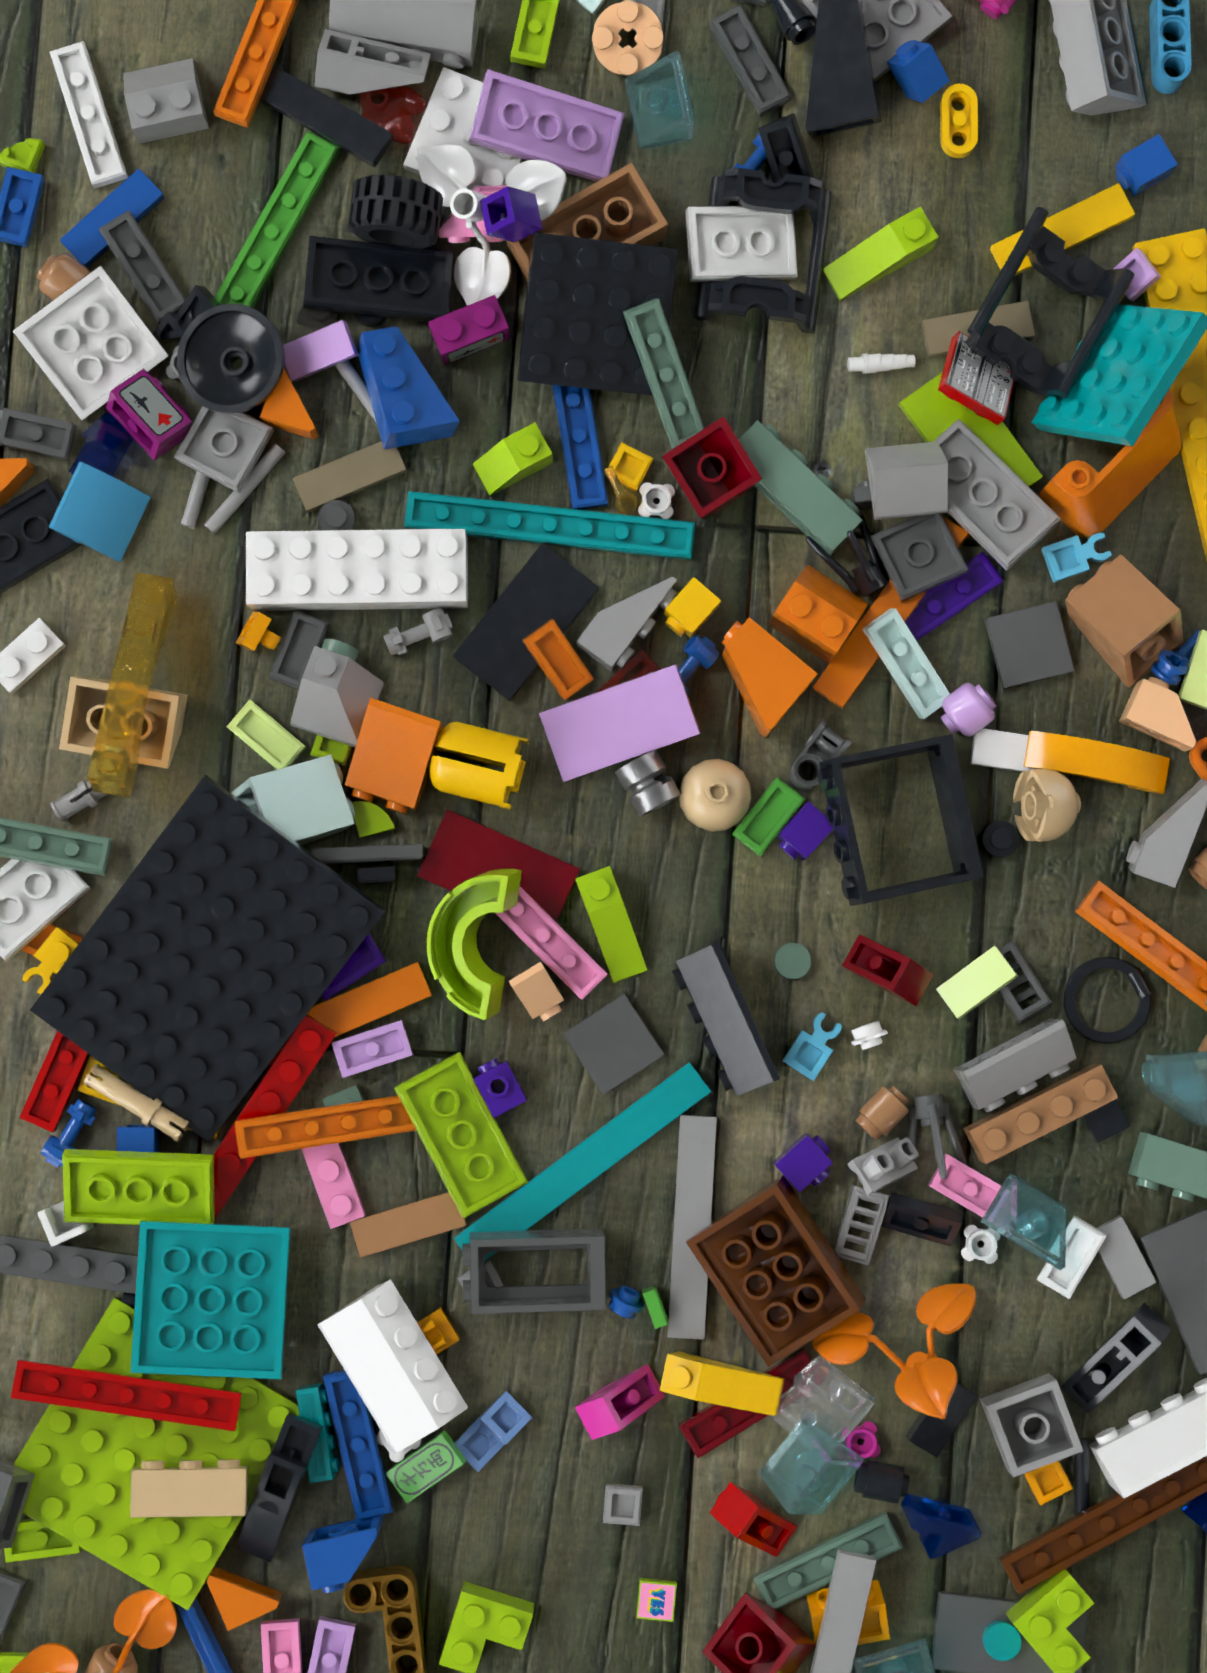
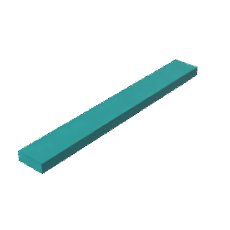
M408 491L404 528L466 529L467 536L691 560L695 522Z
M688 1062L453 1239L462 1250V1243H469V1232L526 1231L708 1095L711 1090L691 1063ZM498 1251L488 1252L485 1255V1261Z

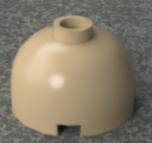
M722 759L704 760L691 767L683 777L679 790L681 793L679 796L680 807L685 817L692 824L710 832L725 831L738 824L748 812L752 798L750 783L744 772L732 762Z
M1032 769L1020 773L1016 781L1013 803L1021 800L1022 816H1014L1018 830L1026 841H1050L1057 839L1070 830L1080 811L1081 800L1074 786L1065 775L1054 770Z

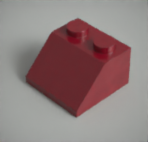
M724 416L662 456L700 519L704 520L736 501L763 479Z
M744 1593L705 1646L702 1653L722 1673H795L816 1644L790 1618L751 1594Z

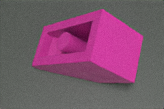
M646 1364L597 1390L575 1406V1409L589 1436L594 1440L622 1430L662 1400L665 1395L660 1391V1385L650 1366Z

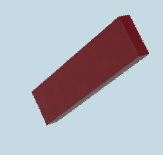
M804 1348L763 1372L784 1378L778 1409L824 1382ZM711 1404L681 1422L678 1426L696 1457L700 1458L768 1415Z

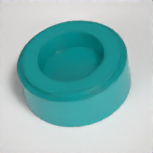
M995 1620L985 1627L982 1634V1643L987 1653L993 1659L1007 1661L1018 1654L1021 1648V1636L1012 1623L1005 1620Z

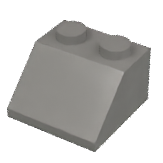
M193 58L123 73L124 96L131 128L139 144L209 129Z

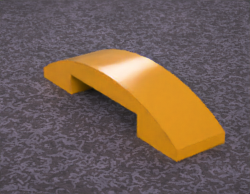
M1029 731L1023 767L1054 770L1060 773L1126 785L1127 788L1164 794L1170 758L1096 740Z

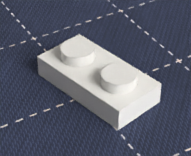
M38 618L0 652V683L12 695L66 647L41 618Z

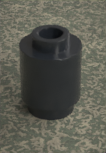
M867 1460V1463L858 1462L854 1478V1492L862 1493L863 1498L898 1504L900 1497H907L910 1476L904 1474V1468L900 1465Z

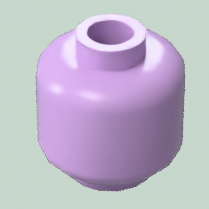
M964 683L943 700L942 707L945 714L941 716V719L953 734L960 731L963 735L971 737L994 720L995 714L993 709L997 705L980 683L976 686L971 683Z

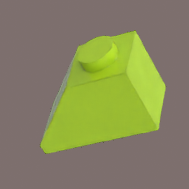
M536 422L502 439L475 461L473 466L489 496H492L553 464V454Z

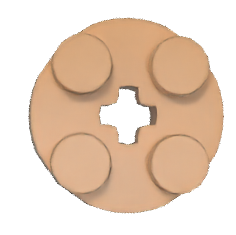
M630 0L615 3L606 8L596 20L592 34L594 51L599 62L614 74L625 76L643 74L655 65L662 52L664 37L661 23L656 14L641 3ZM633 29L636 31L637 34L634 38L637 43L636 46L632 48L627 45L622 48L619 45L622 40L619 33L622 30L630 32Z

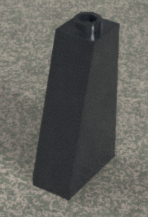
M819 0L806 118V129L811 138L882 122L861 0Z

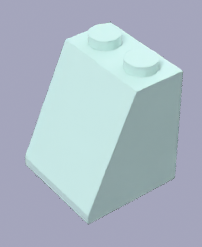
M331 755L250 777L231 792L232 795L300 846L339 833L355 824L353 820L355 816L353 804L349 798H346L341 785L343 783L341 769L337 763H334Z

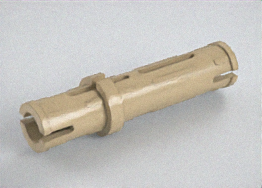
M95 1064L90 1071L102 1079V1081L87 1074L84 1080L85 1085L92 1087L142 1119L141 1123L149 1127L152 1125L176 1142L183 1137V1134L171 1125L174 1124L183 1131H187L190 1121L183 1119L162 1106L163 1102L158 1098L152 1100L142 1094L137 1089L100 1067L99 1064Z

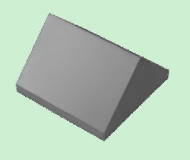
M938 441L865 449L874 520L947 513L948 462Z

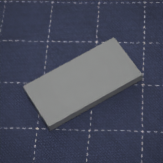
M960 419L954 422L934 441H938L948 462L947 512L1006 571L1060 523L1061 518Z

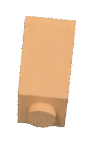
M1149 677L1148 680L1142 679L1138 681L1133 688L1119 723L1184 752L1193 749L1196 739L1178 694L1169 690L1170 685L1158 678Z
M542 962L537 963L509 981L532 1019L540 1016L544 1022L562 1011L559 1003L564 1001V998Z

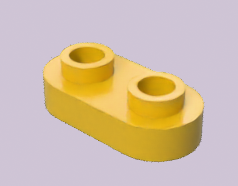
M954 84L948 87L940 101L941 147L948 156L959 159L970 155L978 141L977 95L971 87L965 84ZM960 102L964 109L957 111L952 107V103ZM961 137L964 144L961 146L955 145L952 138Z

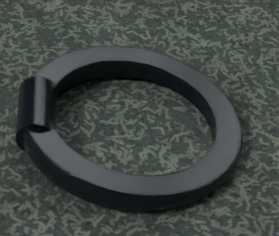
M1099 957L1083 963L1071 974L1065 986L1063 1005L1068 1021L1083 1037L1098 1043H1117L1130 1038L1144 1025L1150 1012L1152 990L1140 968H1136L1119 958ZM1102 968H1112L1126 974L1139 997L1138 1009L1134 1018L1125 1027L1113 1032H1100L1087 1026L1078 1015L1075 1006L1076 990L1082 979L1089 973Z

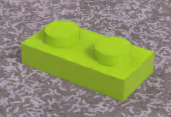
M522 0L510 55L511 62L546 69L560 0Z
M34 1519L20 1520L12 1547L4 1548L6 1563L76 1554L83 1550V1548Z

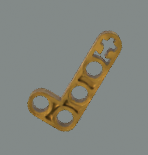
M391 1566L355 1572L344 1589V1603L349 1610L355 1613L383 1612L390 1673H428L415 1574L405 1566ZM394 1579H401L407 1584L408 1591L404 1594H395L391 1591L389 1582ZM357 1584H364L370 1589L371 1596L367 1599H359L353 1594L352 1587ZM398 1617H406L412 1622L413 1628L410 1631L401 1632L396 1629L393 1621ZM403 1655H411L416 1659L418 1665L413 1669H405L399 1664L398 1658Z

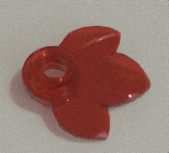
M403 86L393 89L385 88L361 92L360 103L364 111L363 117L391 132L394 136L393 141L411 144L413 139L411 116L418 115L427 108L425 100L419 93ZM375 94H381L385 97L381 104H374L371 101Z

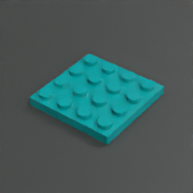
M1118 305L1069 396L1062 398L1058 395H1048L1040 404L1038 412L1031 423L1040 431L1133 446L1207 330V316L1203 312Z
M140 1221L130 1373L281 1379L283 1372L291 1227Z

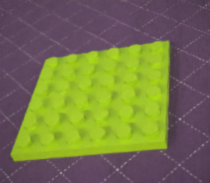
M114 1297L72 1367L241 1392L243 1394L236 1431H228L49 1404L14 1465L35 1474L23 1513L184 1609L189 1610L243 1516L130 1517L131 1470L141 1467V1461L164 1460V1467H179L180 1460H202V1467L217 1466V1460L240 1459V1466H249V1507L286 1415L290 1412L300 1416L298 1404L254 1378L130 1373L135 1308L124 1304L120 1299Z

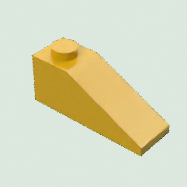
M678 1351L667 1354L660 1391L695 1401L777 1416L784 1378Z

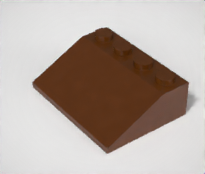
M784 1175L745 1199L686 1241L768 1367L859 1312L866 1299Z

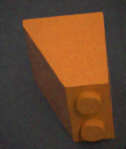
M807 565L775 610L769 626L827 664H830L869 603L812 566Z
M749 617L743 625L737 621L726 633L725 639L722 641V644L725 645L722 657L759 733L766 738L809 687L818 673Z
M370 697L345 782V786L353 789L351 796L372 803L373 797L387 801L386 808L402 814H406L408 809L417 811L430 774L431 756H436L438 751L434 745L438 734L444 728L441 721Z

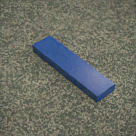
M552 385L572 509L583 510L608 506L590 389Z
M344 1369L326 1373L323 1375V1380L356 1521L392 1513V1500L371 1413Z

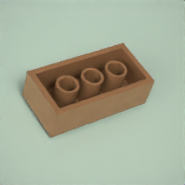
M631 162L559 203L555 212L549 218L541 221L543 229L537 232L653 246L667 238L668 223ZM533 234L517 242L506 240L507 248L527 282Z

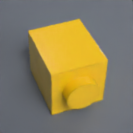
M693 577L665 608L664 615L668 618L665 623L680 637L685 633L691 638L717 610L721 600Z

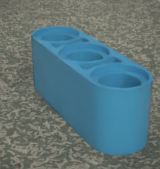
M1152 0L1149 6L1151 81L1154 88L1163 94H1172L1179 90L1191 71L1189 0H1173L1176 7H1169L1162 0ZM1163 33L1173 34L1177 42L1166 40ZM1164 68H1173L1178 73V77H1170L1166 74Z

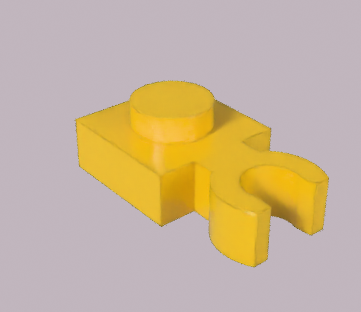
M56 927L33 955L41 961V964L38 967L28 969L23 975L22 980L25 983L30 982L36 974L40 975L43 978V984L37 992L41 995L52 981L54 974L58 973L79 945V942L61 927Z

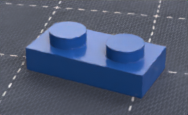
M10 167L6 168L0 192V242L28 248L45 181L41 174Z

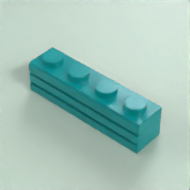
M323 1383L302 1385L296 1389L300 1417L324 1426L308 1465L309 1481L312 1483L333 1480L337 1472H339L338 1458L334 1457L333 1449L336 1448V1440L330 1431L332 1416L331 1412H327L326 1403H328L326 1389H324Z

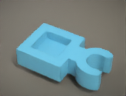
M1104 533L1092 535L1083 545H1081L1077 535L1044 546L1041 551L1053 583L1090 570L1087 560L1100 563L1108 559L1112 555L1110 551L1097 553L1094 549V543L1105 538Z
M820 1012L814 1018V1031L812 1034L809 1035L801 1030L782 1059L784 1063L812 1081L815 1080L833 1052L831 1048L825 1045L826 1041L835 1038L842 1028L841 1024L836 1023L831 1031H823L821 1021L826 1015L823 1012Z

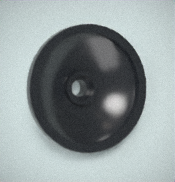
M241 304L218 305L198 315L185 330L177 352L178 373L186 391L204 407L225 414L245 412L263 403L277 387L285 363L283 342L274 324L261 312ZM237 359H243L242 367L234 370V362Z

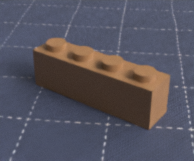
M1091 1064L964 1127L963 1130L978 1160L988 1164L1117 1099L1118 1096L1101 1064Z

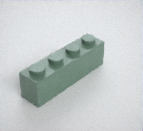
M757 420L738 439L763 478L755 487L806 536H810L827 554L831 556L848 539L847 532L850 530L854 532L860 526L863 520L858 516L861 513L858 507L847 498L842 501L832 491L834 489L833 484L821 473L816 476L807 467L808 461L799 451L794 448L790 451L780 442L782 440L781 435L770 424L763 426Z
M1140 1132L1128 1174L1138 1177L1136 1184L1158 1191L1160 1184L1174 1188L1172 1196L1191 1202L1194 1201L1195 1195L1207 1199V1152Z

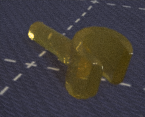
M612 465L604 469L617 496V512L625 515L623 508L620 506V503L625 499L632 501L634 508L637 510L638 501L636 496L631 492H626Z

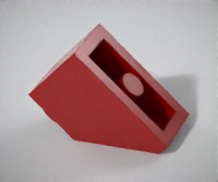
M732 1482L721 1492L717 1502L709 1512L736 1538L775 1557L779 1555L798 1527L757 1496Z

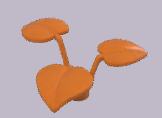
M945 1284L930 1289L920 1298L916 1307V1315L921 1323L928 1325L926 1328L928 1352L926 1354L924 1352L912 1353L907 1358L906 1363L877 1336L871 1335L874 1328L872 1318L859 1312L814 1338L812 1347L826 1361L838 1365H847L862 1358L869 1348V1342L874 1343L901 1370L895 1381V1391L899 1399L920 1413L945 1419L950 1399L957 1385L958 1374L950 1361L937 1357L934 1349L933 1334L935 1329L942 1334H952L965 1325L975 1307L976 1290L970 1284Z
M145 1589L129 1595L119 1604L114 1615L113 1625L118 1633L129 1638L112 1673H120L135 1640L141 1647L146 1649H157L170 1642L177 1628V1613L173 1601L152 1589ZM46 1643L34 1648L10 1673H76L79 1660L77 1655L67 1646L58 1643Z

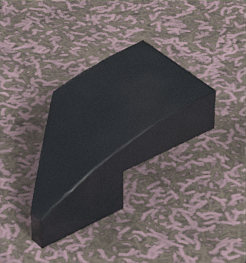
M195 285L178 313L167 312L152 335L158 340L181 339L189 324L198 315L221 304L206 287Z

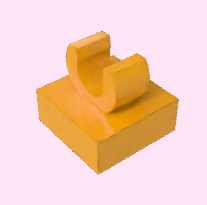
M253 611L236 644L251 651H255L258 643L270 650H275L281 637L267 630L272 620L271 618L260 612Z
M442 1307L417 1321L436 1355L460 1340V1336Z

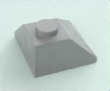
M314 646L301 679L290 725L356 747L370 697L376 700L379 699L384 682L351 658Z

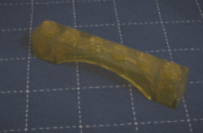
M136 572L87 775L95 792L124 797L131 796L139 761L141 734L149 689L161 647L171 626L178 596L173 578Z

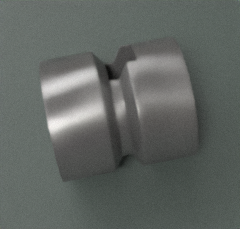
M657 750L644 754L615 772L624 789L632 791L633 795L630 800L639 817L664 806L681 795L673 778L664 775L666 766Z

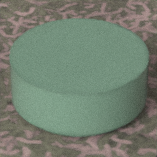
M325 639L322 645L323 649L349 657L353 661H356L359 653L356 648L334 639Z
M787 943L776 951L773 960L774 968L785 979L795 980L801 978L810 969V953L801 944Z

